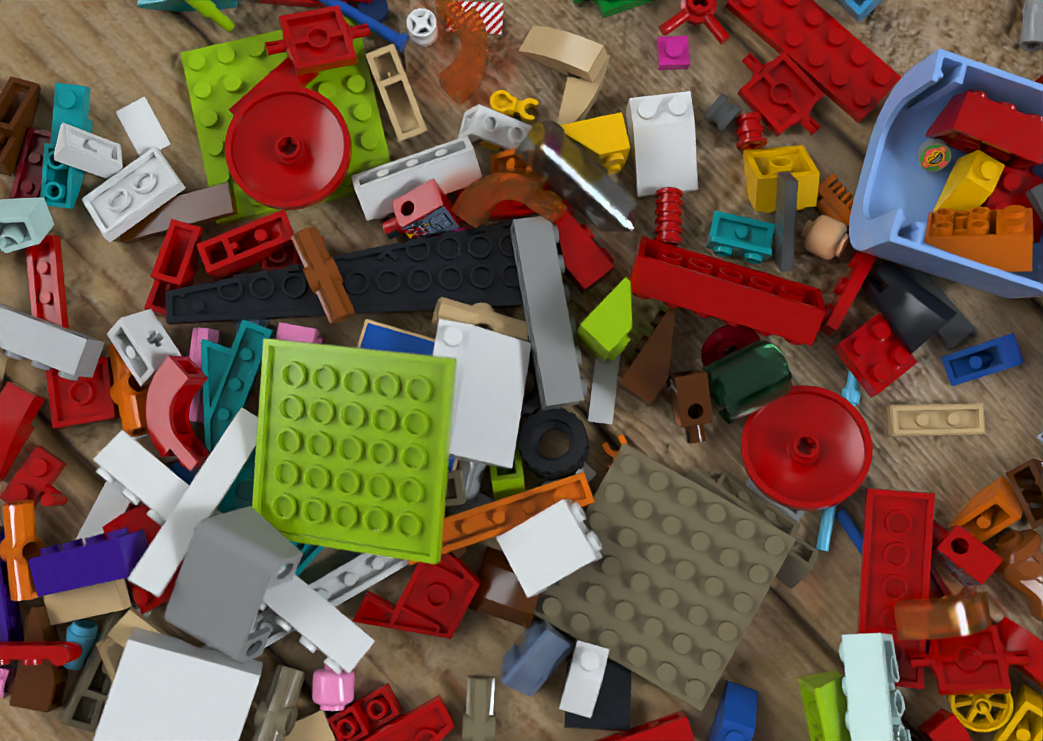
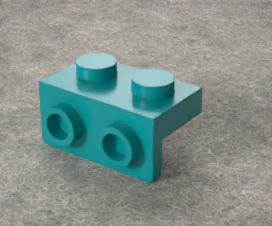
M715 210L712 216L706 248L713 250V253L718 256L730 257L733 254L743 257L745 262L761 264L762 261L766 262L772 256L773 249H770L775 224Z

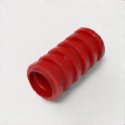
M675 187L660 188L655 194L658 198L655 201V205L658 207L655 210V215L658 216L655 219V224L658 227L654 230V233L657 235L654 240L677 246L682 243V238L679 237L682 234V229L679 227L682 225V219L679 217L683 214V210L680 209L683 205V201L680 199L683 196V191Z

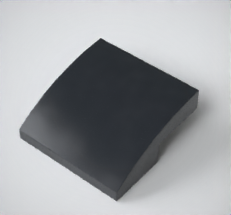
M567 657L566 678L572 657ZM607 659L591 718L565 711L564 728L629 732L632 671L612 659Z

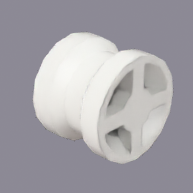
M425 8L413 10L408 15L407 29L411 41L420 47L432 45L438 37L435 15ZM424 29L427 30V32L425 31V32L419 33L420 30H424Z

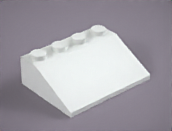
M439 319L433 355L457 358L449 459L512 469L532 343L475 325Z

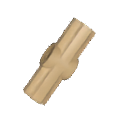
M444 297L439 298L436 303L432 324L438 325L439 319L475 325L527 342L528 329L525 321L495 313L494 308L487 303L480 302L471 306Z

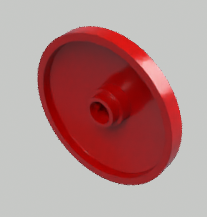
M300 86L273 87L251 97L235 113L225 138V158L235 182L256 202L278 210L304 209L326 199L342 183L349 169L352 157L351 135L340 111L322 94Z
M791 386L766 396L749 414L741 437L742 462L752 483L770 500L795 510H823L845 501L862 484L872 461V439L862 415L849 401L839 394L816 386Z

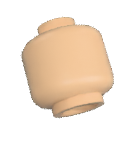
M824 214L817 217L815 221L808 220L801 233V237L805 238V250L825 260H831L835 256L840 257L850 240L849 234H847V225Z

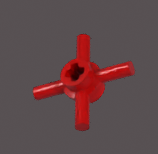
M681 0V11L659 26L662 35L667 36L685 22L692 25L704 23L720 45L727 42L730 38L729 34L714 16L717 0Z

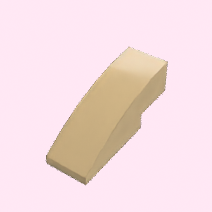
M532 26L518 50L519 54L567 76H570L572 73L592 83L608 58L604 45L570 32L544 26Z
M394 43L365 54L399 142L426 132L427 128Z
M608 55L593 83L581 77L578 79L568 76L556 125L554 144L558 145L560 125L582 121L587 116L603 85L610 55Z

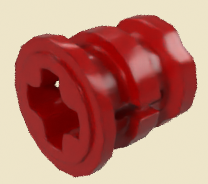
M744 113L734 119L735 125L739 127L736 130L737 138L740 139V142L736 144L738 150L759 149L767 144V139L761 136L764 134L763 125L760 124L762 121L761 113Z

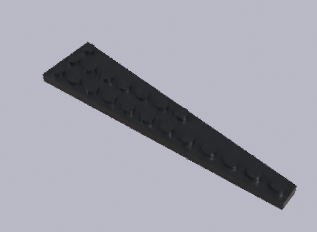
M540 213L503 220L501 223L474 226L472 229L463 231H450L439 236L422 237L408 240L405 243H393L332 257L344 281L342 285L351 300L355 315L435 311L436 303L441 297L471 306L481 302L487 303L493 308L523 307L510 227L514 219L540 216ZM294 264L273 271L265 270L256 272L254 275L239 278L232 277L215 283L208 282L166 291V323L169 325L242 321V319L253 321L327 316L317 294L314 295L303 271L305 268L303 264Z

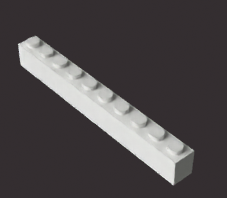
M123 430L93 459L99 466L96 472L110 484L115 480L125 488L121 493L133 504L137 505L141 501L150 508L146 514L161 527L165 524L189 487L188 484ZM216 509L211 517L220 515L222 513L218 509ZM285 565L279 570L278 574L286 569ZM295 574L292 580L267 589L259 608L262 611L266 607L276 614L273 620L285 631L289 632L293 628L302 635L298 641L310 652L314 653L318 649L327 656L324 663L338 675L342 670L349 674L375 642Z

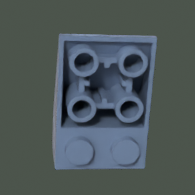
M537 619L534 620L529 629H526L524 632V642L519 647L513 644L502 657L501 682L530 697L535 694L575 648L574 643L547 620H542L541 622Z

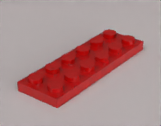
M814 0L727 1L725 7L778 54L785 52L826 96L858 124L902 78Z
M866 487L857 634H892L900 676L899 681L894 682V685L923 689L925 667L910 668L908 654L926 653L935 494L932 492Z

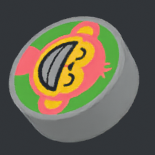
M933 138L920 145L917 150V159L919 165L924 170L930 172L939 171L949 164L951 151L949 145L944 140Z

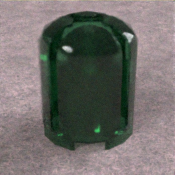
M756 340L701 368L704 372H707L710 395H712L716 404L723 409L718 414L727 424H731L786 396L792 387V374L789 371V365L785 356L776 346L766 340Z

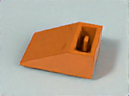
M1012 205L1004 209L990 210L987 207H974L969 211H955L951 208L938 209L928 214L925 243L953 255L1005 272L1032 271L1033 211L1032 208H1025L1020 205Z

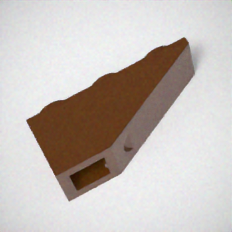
M669 307L666 312L660 309L650 324L655 327L649 338L645 335L642 336L634 348L638 355L632 363L626 361L617 374V377L621 379L617 386L647 406L653 403L669 378L675 308Z
M45 604L31 607V611L28 612L24 621V629L26 630L24 641H60L56 624L50 625ZM17 659V662H19L17 673L9 687V694L11 695L9 706L46 713L61 707L68 679L67 668L63 665L55 666L49 659H43V664L21 665V659Z

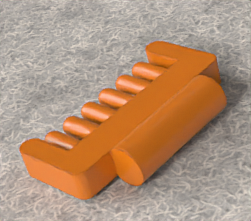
M832 174L819 185L817 197L821 201L815 207L822 214L845 223L849 229L851 214L849 209L852 207L854 197L846 204L844 203L852 196L851 192H847L839 199L847 190L844 186L836 193H833L841 186L840 181H836L828 188L837 179V175Z

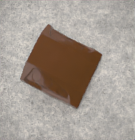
M487 546L477 576L481 583L468 608L529 629L540 594L528 598L504 552Z

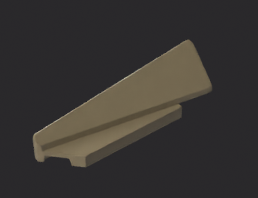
M692 466L684 477L796 538L776 575L788 588H794L812 571L820 551L796 537L801 526L799 523L754 492L724 468H713L710 472H701L697 467Z
M125 578L124 580L126 583L131 605L134 609L141 613L138 604L135 602L133 598L132 591ZM130 607L107 614L99 630L100 636L95 644L109 638L108 632ZM151 611L143 614V616L148 619ZM95 644L87 656L83 668L79 670L58 714L62 724L93 733L97 726L102 704L107 702L112 687Z

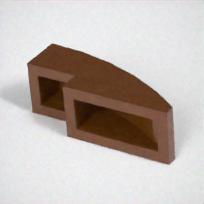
M10 77L0 93V174L12 176L19 162L28 127L33 126L41 91V86L38 83Z

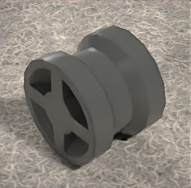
M721 94L706 112L704 118L707 121L715 122L718 130L723 133L738 116L742 108L738 105H732L728 102V97L725 94Z

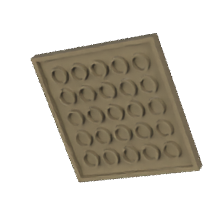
M623 443L593 497L595 503L588 506L585 512L586 519L583 521L589 533L593 531L600 540L602 549L599 551L603 558L590 562L548 586L547 590L540 593L534 614L579 641L609 649V658L702 711L796 538Z

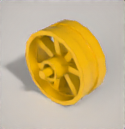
M1010 693L1004 694V701L990 698L994 694H973L959 699H955L956 695H947L953 714L964 727L975 732H990L1000 729L1009 721L1013 713V699ZM972 705L967 715L962 714L957 709V707ZM992 706L999 707L1000 709L991 715L990 710ZM977 712L986 715L984 718H975Z

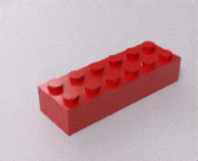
M641 236L629 276L631 292L635 297L660 300L670 308L678 309L683 307L690 309L694 314L704 318L711 316L720 318L730 326L740 327L743 325L750 327L758 334L764 336H771L772 334L780 336L794 345H802V343L810 346L813 345L826 314L821 289Z

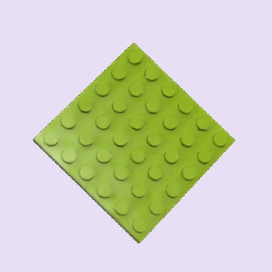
M343 16L350 27L359 25ZM282 30L181 52L208 186L212 187L229 182L233 185L238 214L216 220L219 226L263 217L280 211L256 202L238 186L227 166L225 138L229 124L234 117L228 109L288 57L286 52L268 56L265 49V42L283 39ZM363 38L353 39L357 64L319 71V75L305 87L322 94L337 107L348 126L352 141V157L345 178L330 196L319 203L357 195L352 175L391 162L370 68L365 56L366 51Z
M263 338L252 508L286 539L292 542L431 564L440 562L457 358Z

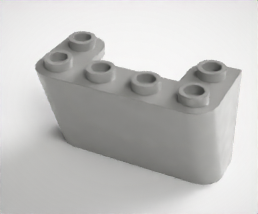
M251 506L205 518L194 528V534L184 556L181 570L175 582L169 604L166 607L164 619L166 622L240 663L261 656L271 630L265 627L253 633H250L265 593L267 589L293 579L303 553ZM288 564L286 569L282 573L278 574L279 570L284 565Z

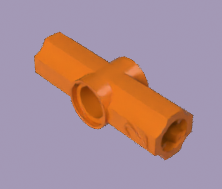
M112 343L108 347L114 384L110 388V396L119 405L123 431L130 437L149 434L146 422V399L151 383L143 386L138 384Z
M34 500L4 503L2 508L5 538L0 543V558L7 563L10 600L22 601L38 598L28 559L40 556V549L45 548V545L40 538L36 537Z

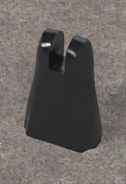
M883 261L876 267L878 274L889 285L888 288H885L877 279L870 275H867L862 284L866 295L884 316L897 338L910 354L957 314L955 310L918 284L902 269L888 261Z

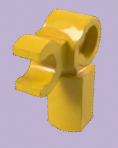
M505 90L495 91L491 95L490 109L512 118L518 116L524 123L534 124L535 116L527 114L525 110L527 108L538 109L539 101L533 98H526L521 101L518 100V97L510 95ZM481 139L480 145L483 148L494 151L500 150V146Z

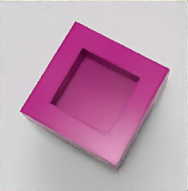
M688 36L658 37V70L688 69L690 65Z

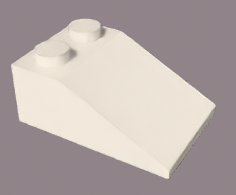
M691 91L629 98L626 117L637 198L655 196L656 191L664 187H675L682 190L683 193L697 191L695 119Z

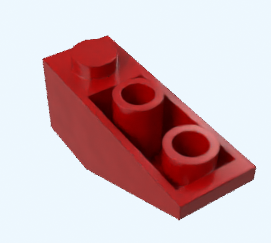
M554 196L550 199V212L553 225L556 224L558 227V247L564 259V273L582 295H585L612 273L614 268L612 262L614 260L604 247L599 249L593 242L594 235L585 224L579 225L573 218L575 213L571 206L565 200L560 202Z

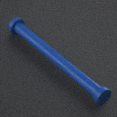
M317 0L328 7L339 5L343 16L359 25L367 23L371 32L392 44L394 43L396 50L400 52L403 51L408 43L409 35L404 32L401 34L397 33L342 0Z

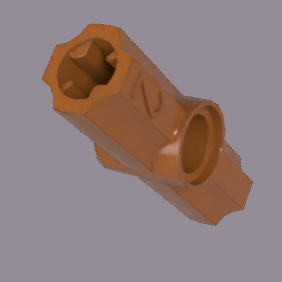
M307 227L298 231L291 237L293 244L305 267L303 271L314 295L317 294L329 323L332 325L349 319L356 314L354 307L342 285L344 281L333 257L329 256L317 227Z

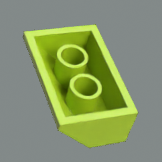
M625 277L580 324L575 338L601 364L607 358L613 362L631 340L627 336L632 329L631 281Z
M835 670L797 677L810 741H851V734L845 723L848 700L842 689L844 675Z

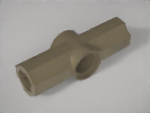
M282 665L277 666L268 696L260 703L256 711L254 725L257 729L253 741H284L285 737L290 735L296 723L298 710L295 706L306 672Z
M471 675L467 677L466 711H464L462 741H495V676Z

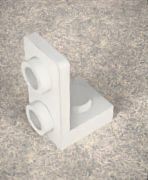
M478 104L464 112L458 139L468 136L471 143L482 139L509 150L527 145L532 127L529 124Z

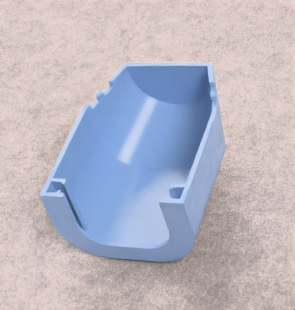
M939 48L912 67L899 80L878 116L870 137L849 220L851 245L858 251L1003 298L1043 297V231L1040 242L1033 244L1032 271L1005 272L953 255L925 243L928 214L933 212L956 160L967 155L964 152L949 147L951 151L949 164L945 168L934 172L924 170L919 165L917 159L918 148L923 142L930 139L925 137L927 130L954 95L966 92L969 89H975L988 95L987 99L1015 105L1017 107L1016 111L1023 114L1031 113L1043 117V84ZM1043 162L1041 165L1033 166L1032 173L1040 178H1043Z

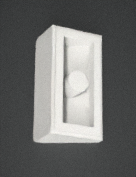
M65 123L60 125L54 152L55 161L106 179H110L123 168L120 144Z

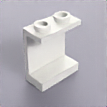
M563 499L496 538L528 598L547 590L548 586L590 562L603 558L599 551L602 549L601 542L593 531L589 533L583 522L586 519L585 513L577 502L573 503L570 499Z

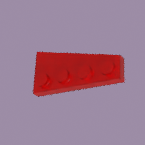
M439 694L357 741H440L455 727V721Z

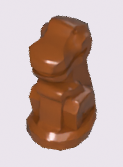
M1034 529L1008 531L995 541L996 546L992 551L1000 556L1003 561L994 570V573L1007 585L1020 593L1029 602L1034 618L1043 622V552L1040 549L1043 538Z

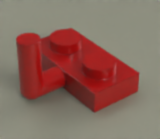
M37 445L3 491L0 499L6 503L34 500V509L40 501L44 506H64L68 501L67 496L53 487L52 484L67 463L45 447Z

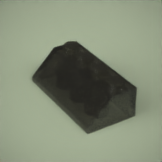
M549 120L535 123L514 153L600 231L632 232L636 221V201L628 195L629 190L621 183L614 182L607 175L608 171L604 166L593 162L586 155L587 151L583 146L572 142L566 137L564 129L558 123Z

